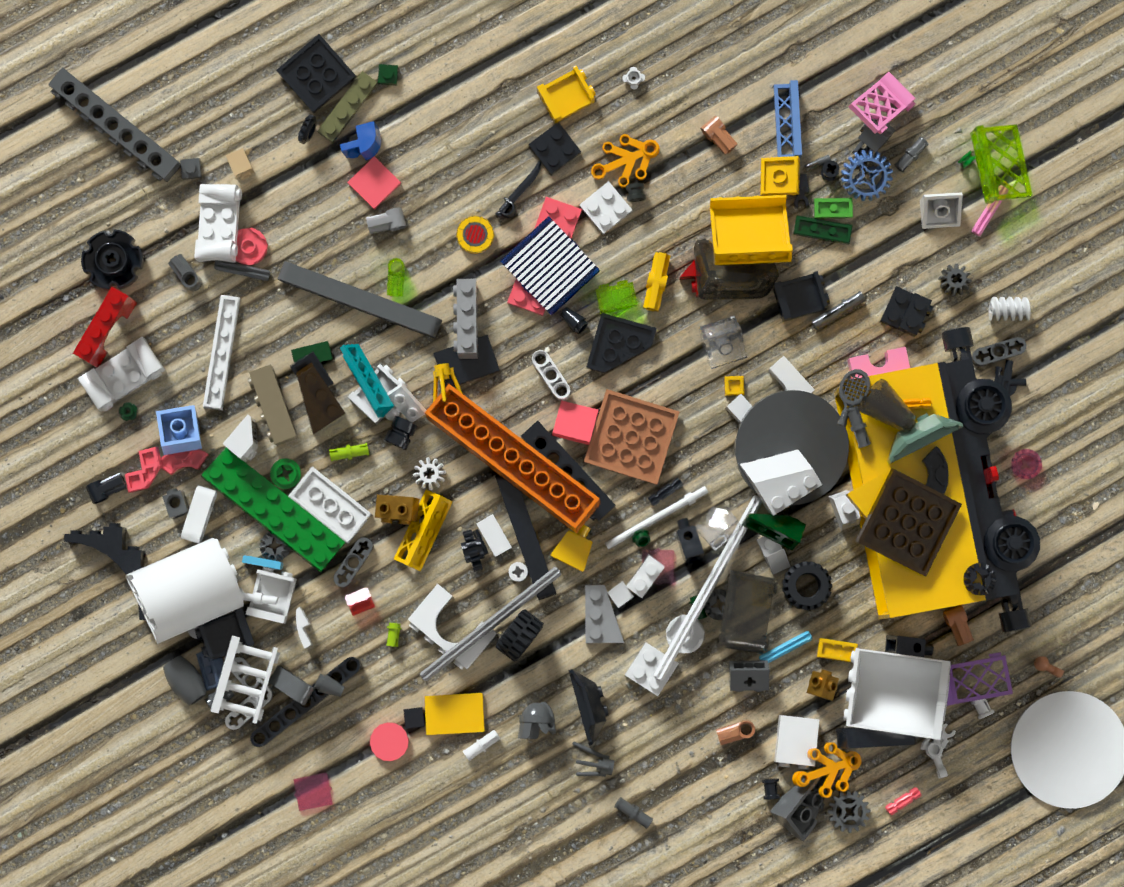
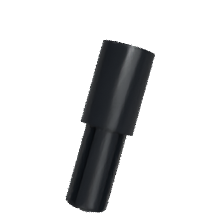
M479 530L472 531L474 538L480 539L484 555L489 554Z

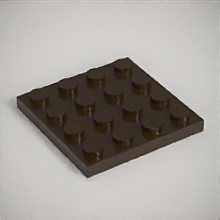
M891 468L855 541L926 577L962 504Z

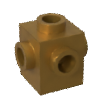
M821 669V672L813 671L806 693L833 701L839 678L833 677V672Z

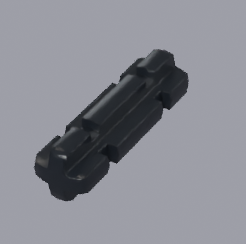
M679 478L674 479L671 484H667L658 490L657 494L651 495L648 498L649 502L653 506L660 503V500H664L673 494L674 490L680 489L683 483Z

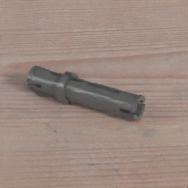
M858 291V293L848 299L844 298L840 304L811 320V323L818 331L846 312H852L853 308L865 302L866 299L862 292Z

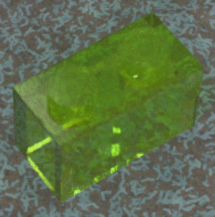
M628 280L617 282V285L614 286L603 284L598 286V289H595L599 314L637 307L633 282L628 283Z

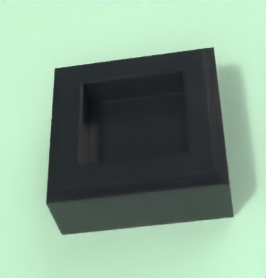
M423 707L403 709L405 729L425 726Z

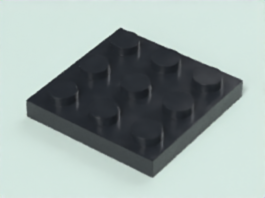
M320 34L276 70L313 114L356 78L352 70Z

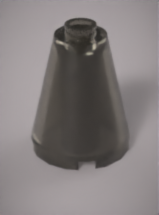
M884 379L877 381L869 389L871 391L869 396L864 395L858 409L863 414L902 432L910 431L916 424L914 413L889 382Z

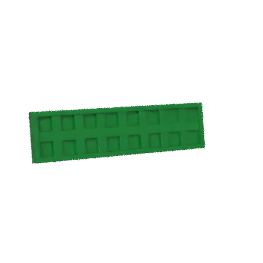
M227 447L201 475L205 481L320 573L345 545V541Z

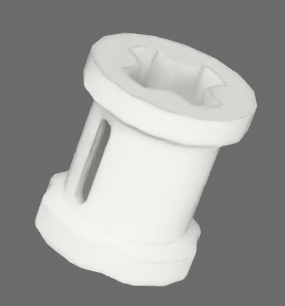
M986 699L971 701V704H974L979 714L978 719L985 718L994 713Z

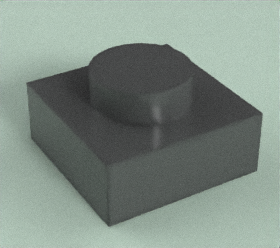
M200 158L180 160L183 180L202 178Z

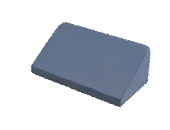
M202 652L197 653L196 656L206 691L217 688L224 665L223 659L219 658L209 662L208 658L203 657Z

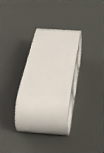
M543 350L536 351L532 356L533 366L553 396L559 401L567 400L570 396L568 383L548 353ZM543 355L546 358L545 363L537 364L535 361L536 357ZM554 371L557 376L554 380H548L546 373ZM559 387H565L567 394L559 396L556 390Z
M200 485L197 486L182 530V539L198 544L202 542L216 500V490Z

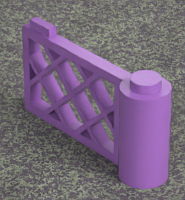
M1001 652L989 654L990 658L951 665L947 706L1013 694L1006 656H1001ZM1002 660L1004 668L1000 674L990 669L994 661ZM990 662V664L988 665V667H987L986 665H984L983 663ZM976 664L986 668L980 678L970 672ZM970 665H971V667L969 668V670H967L966 668H964L965 666H970ZM960 667L967 673L959 681L953 676L952 669ZM988 670L998 676L992 686L982 680ZM1003 672H1005L1006 679L1001 676ZM968 674L978 679L973 689L962 683ZM999 678L1007 682L1008 691L1000 692L994 688ZM980 681L990 688L985 695H980L974 691ZM960 685L971 691L966 698L958 699L957 690ZM991 690H994L995 692H997V693H991V694H989ZM972 693H974L975 695H977V696H974V697H970V695H971Z

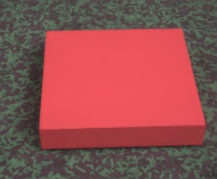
M375 156L347 182L374 210L401 185V182Z
M561 400L552 436L589 445L598 409Z

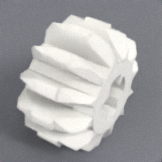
M429 457L426 458L427 464L420 460L419 463L422 467H414L415 470L420 471L413 474L414 477H420L416 480V484L418 485L423 482L422 489H425L427 484H429V490H433L432 484L439 488L440 485L437 481H445L440 475H445L446 471H439L444 465L441 463L436 466L437 459H434L431 464ZM428 469L435 472L431 479L425 476V473H428Z

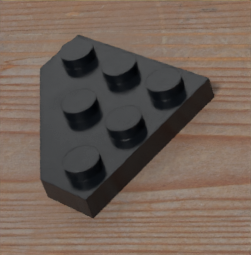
M601 313L586 368L606 373L652 347L657 328Z

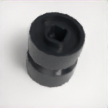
M395 416L391 424L393 429L388 430L384 440L396 447L407 450L411 442L409 437L414 436L418 426L399 416Z

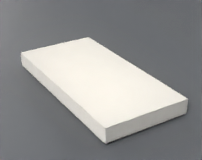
M314 467L310 468L288 496L347 544L351 542L372 515Z

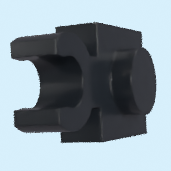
M807 174L799 175V195H790L796 196L794 201L795 209H798V201H803L805 207L809 205L808 198L804 195L809 194Z

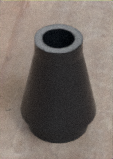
M568 307L564 308L560 313V316L565 320L573 333L580 334L588 325L585 317Z

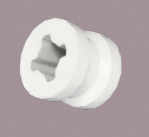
M521 562L513 563L509 568L510 578L516 582L526 579L528 575L527 567Z

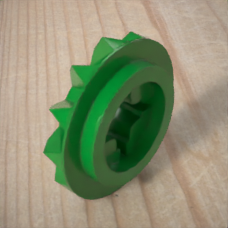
M283 458L273 464L270 477L277 487L289 489L298 484L301 470L294 460ZM283 466L287 471L293 470L289 474V481L285 477L278 478L283 473Z

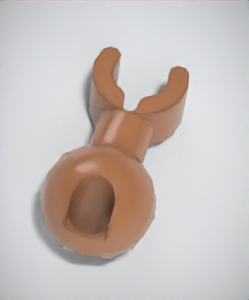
M1040 656L1034 661V666L1038 671L1046 670L1058 678H1061L1065 672L1049 664V660L1046 657Z

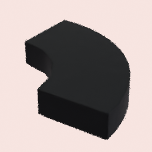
M936 446L922 460L928 474L925 485L944 494L948 486V465L943 453Z

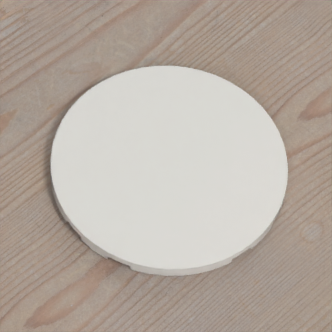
M1063 691L1043 696L1021 714L1014 727L1011 738V757L1015 772L1025 788L1045 803L1061 808H1082L1095 804L1107 797L1117 787L1124 775V726L1108 705L1091 695L1075 691Z

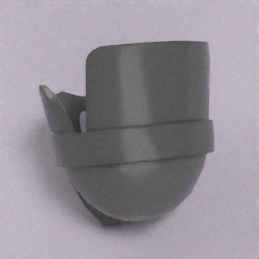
M547 702L529 704L519 717L518 738L537 739L540 730L545 734L548 731L551 734L556 733L554 713Z

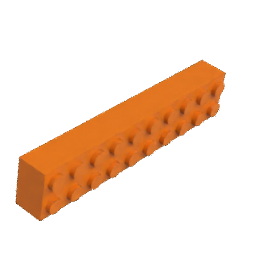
M448 384L445 388L446 402H443L442 394H440L425 411L427 420L577 534L599 507L600 498L452 385Z

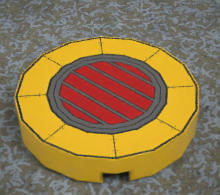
M470 216L461 221L457 228L456 237L463 250L468 253L479 254L489 249L492 245L494 231L490 222L485 218Z

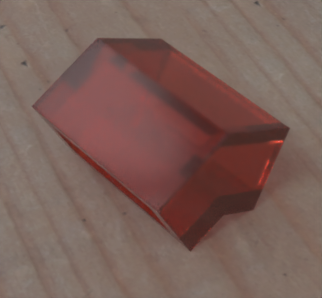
M368 587L345 596L352 616L375 607Z

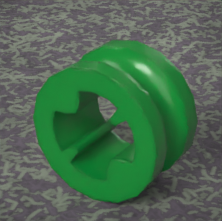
M971 150L958 161L959 164H963L964 169L977 158L972 156Z

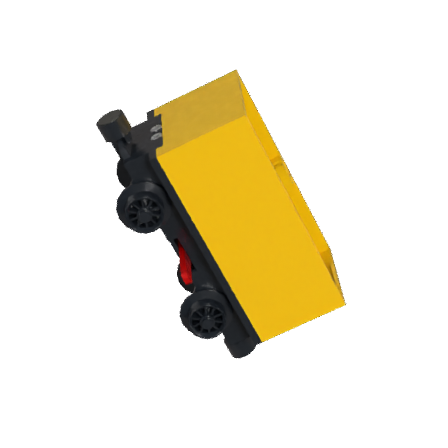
M970 327L950 329L944 331L941 335L945 352H950L952 362H939L868 376L870 379L869 394L861 404L856 406H859L863 423L866 422L867 427L865 429L871 442L870 445L858 448L854 431L850 429L852 425L849 417L847 419L846 430L849 440L847 462L853 490L879 475L882 476L885 482L891 468L925 485L928 474L922 460L937 446L943 453L948 465V486L944 495L962 504L926 577L864 546L879 619H887L1001 597L1003 599L1001 601L1003 613H999L1002 632L1028 629L1032 627L1028 608L1023 609L1016 573L1028 568L1036 560L1040 551V537L1036 528L1028 520L1017 516L1014 509L1002 511L996 488L997 481L999 480L998 470L996 466L992 467L987 437L993 432L1000 430L1008 422L1012 412V400L1008 391L1000 383L991 379L976 378L970 347L974 346ZM838 387L834 397L837 412L841 416L844 410V403L840 398ZM931 399L932 405L930 409L920 408V410L901 409L900 411H892L891 402L893 400ZM926 413L929 416L936 414L963 424L962 428L888 464L887 460L896 433L900 431V426L908 422L913 425L918 422V417ZM860 514V527L862 528L866 519ZM984 563L995 571L997 579L995 587L986 595H974L964 585V573L973 564ZM977 573V579L972 583H981L984 586L983 580L988 575L980 576Z

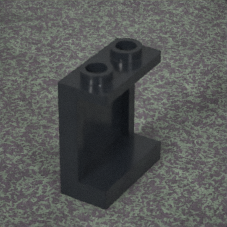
M818 271L785 282L773 283L772 289L782 322L827 310L830 300L828 294H824L822 287L825 286L822 275L818 274Z
M242 608L234 610L233 613L215 618L194 629L197 639H201L203 647H201L203 657L208 658L209 662L226 656L232 636L239 637V642H242V645L254 647V641Z

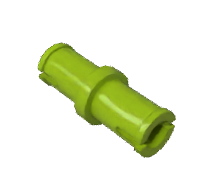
M367 443L350 446L349 444L343 448L329 449L331 461L346 458L351 460L352 457L369 455Z

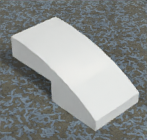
M299 607L296 609L297 630L304 649H307L313 645L305 630V627L311 625L303 608Z

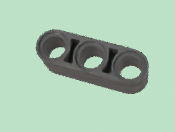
M277 665L268 681L302 705L306 704L315 689L279 665Z

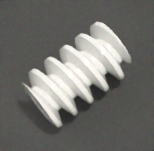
M992 297L989 304V320L992 321L993 315H995L996 320L999 321L1001 315H1003L1004 321H1007L1008 316H1011L1012 321L1015 320L1016 316H1018L1019 321H1022L1023 316H1026L1027 321H1029L1031 307L1028 298L1023 297L1021 300L1019 297H1015L1013 301L1012 297H1008L1006 300L1004 297H1000L999 300L997 297Z

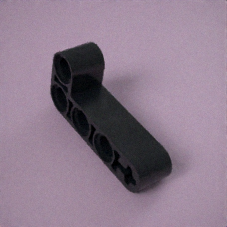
M836 728L837 748L851 749L916 745V736L864 728Z

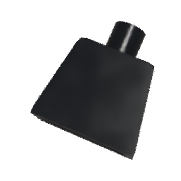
M688 518L678 520L679 530L676 531V537L685 566L704 561V551L696 527L690 526Z
M886 635L885 652L923 658L924 655H933L934 646L933 644H927L925 639Z

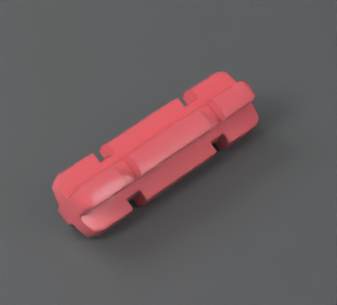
M914 787L909 793L906 792L894 800V803L886 805L887 812L890 815L898 812V809L901 810L912 803L913 799L916 800L921 797V792L917 787Z

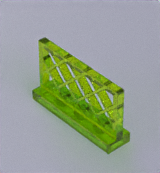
M1017 124L995 127L976 126L970 135L974 153L977 157L976 163L985 204L998 200L1031 197L1032 191ZM1012 130L1014 136L1012 141L1003 136L1005 131ZM991 132L998 138L993 143L987 139L986 133ZM999 139L1008 144L1005 151L995 145ZM1010 146L1017 151L1018 156L1016 158L1006 153ZM992 148L1001 154L998 160L991 156L990 151ZM1003 156L1012 162L1009 168L1000 163ZM1014 164L1021 169L1020 176H1017L1010 170ZM996 166L1005 172L1002 178L995 174L994 169ZM1007 174L1016 180L1013 186L1003 180ZM1019 182L1025 187L1026 192L1020 193L1014 187ZM1000 184L1009 190L1007 194L999 195L998 186Z

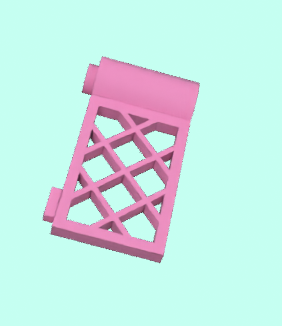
M888 72L848 107L875 134L877 132L882 134L888 128L886 125L904 110L908 112L916 104L914 100L916 98ZM877 88L883 93V95L877 94ZM867 97L872 98L874 103L868 102ZM879 100L884 101L885 106L879 105ZM890 103L894 104L898 109L891 108ZM857 105L864 106V111H862ZM869 108L875 109L876 114L870 113ZM881 111L886 112V113H887V117H886V116H882V115H881ZM871 119L877 120L878 126Z

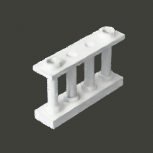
M232 636L210 711L219 714V710L223 711V709L249 715L253 717L252 723L257 724V720L261 721L264 709H261L272 667L274 663H278L280 653L277 652L278 648L273 647L271 653L242 645V642H239V637ZM242 652L269 660L267 670L263 671L237 664V661H234L235 654ZM234 671L264 679L261 690L232 683V680H229L230 672L234 673ZM231 690L258 697L256 709L227 702L226 699H223L225 691L229 692Z

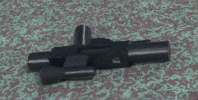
M1006 360L1003 375H1000L1003 368L995 366L994 381L1000 383L1008 391L1009 396L1015 393L1017 386H1026V379H1011L1014 361Z

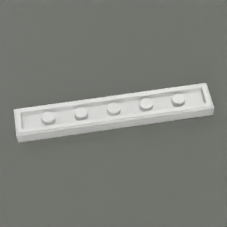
M221 295L203 408L223 411L240 297Z

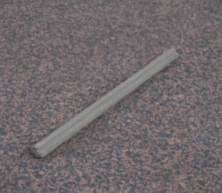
M557 567L551 569L420 673L422 679L428 681L561 576L560 570Z

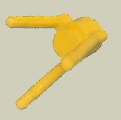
M449 363L434 365L433 402L438 394V381H440L442 400L446 402L444 380L450 379L449 375L456 389L462 393L454 374V368H450Z

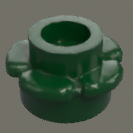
M126 402L119 408V414L124 421L136 418L138 411L136 405Z
M637 530L632 537V542L638 547L648 545L651 540L649 531Z

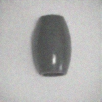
M177 656L164 665L163 670L169 686L184 703L191 706L207 695L201 675L183 656Z

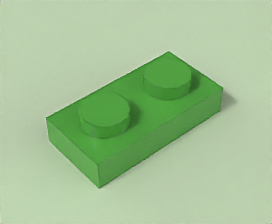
M814 198L815 219L853 217L852 198Z

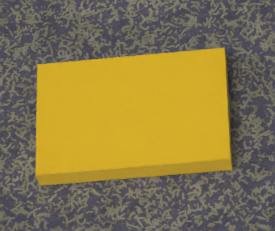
M483 693L424 696L426 735L485 732Z

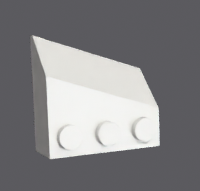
M799 450L740 464L768 513L773 516L822 485L815 471Z

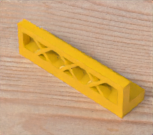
M425 490L419 503L417 522L411 521L394 560L421 572L452 505V501ZM429 497H434L431 504L427 506ZM424 515L423 522L419 524L420 517ZM416 532L415 539L411 541L412 534ZM408 549L406 559H401L404 551Z

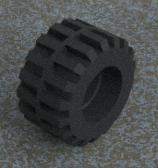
M804 561L792 566L785 573L782 581V592H784V597L789 601V604L797 609H816L826 603L832 593L831 576L828 575V571L822 565L812 561ZM809 574L817 580L818 590L815 595L803 597L798 593L796 581L800 576Z
M526 609L522 610L497 641L496 648L513 662L517 661L542 630L544 623Z

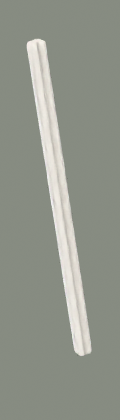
M754 495L655 671L653 677L657 680L662 681L665 678L748 529L741 525L749 513L756 514L762 503L759 496Z

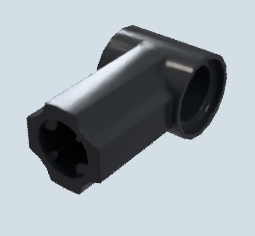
M118 473L105 480L92 482L86 486L92 503L97 504L107 500L109 496L127 489V484L122 474Z

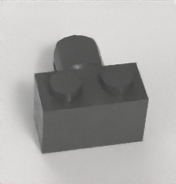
M871 119L878 126L877 120ZM864 124L859 130L862 132L858 137L861 142L853 150L852 154L858 152L864 144L867 145L864 149L866 153L870 149L876 153L896 130L887 124L888 128L882 134L878 132L875 134Z

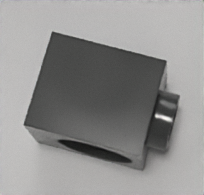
M175 488L167 491V495L162 496L169 518L175 519L188 514L189 506L184 491H178ZM174 498L180 499V505L177 508H173L171 504Z

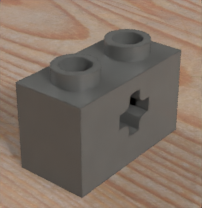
M768 660L729 661L730 691L761 692L769 690L770 669Z

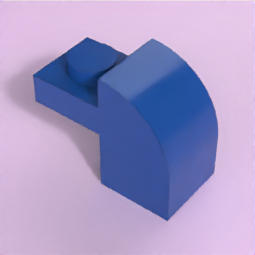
M374 121L356 126L358 140L340 144L341 152L346 158H357L359 155H362L365 160H369L377 154L381 146L380 130Z

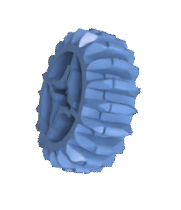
M870 149L868 155H866L865 150H861V156L855 152L856 158L853 160L852 157H848L851 163H844V167L847 170H841V173L847 176L842 177L841 181L846 182L843 187L845 189L849 188L848 194L854 193L855 199L861 195L862 201H865L866 196H868L869 201H872V195L880 198L878 192L886 193L884 186L890 188V184L887 181L893 180L892 176L889 175L893 173V170L888 168L891 164L889 161L885 162L887 158L885 156L880 157V152L877 151L873 156V150ZM864 162H876L879 166L867 167ZM859 166V173L852 179L854 169ZM863 168L866 170V172L869 173V179L871 182H869V180L865 178V172ZM882 171L881 179L875 185L874 179ZM866 183L870 189H860L855 185Z

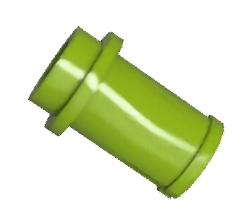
M389 622L386 646L399 647L400 630H402L400 623Z

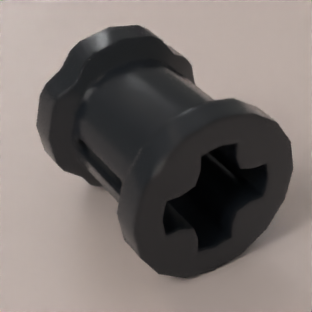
M831 160L824 163L821 177L828 181L834 180L840 170L838 163ZM828 168H829L830 170H831V169L834 170L833 173H831V172H828V173H827L826 171H827Z
M779 778L762 779L765 792L764 800L780 798L777 783Z

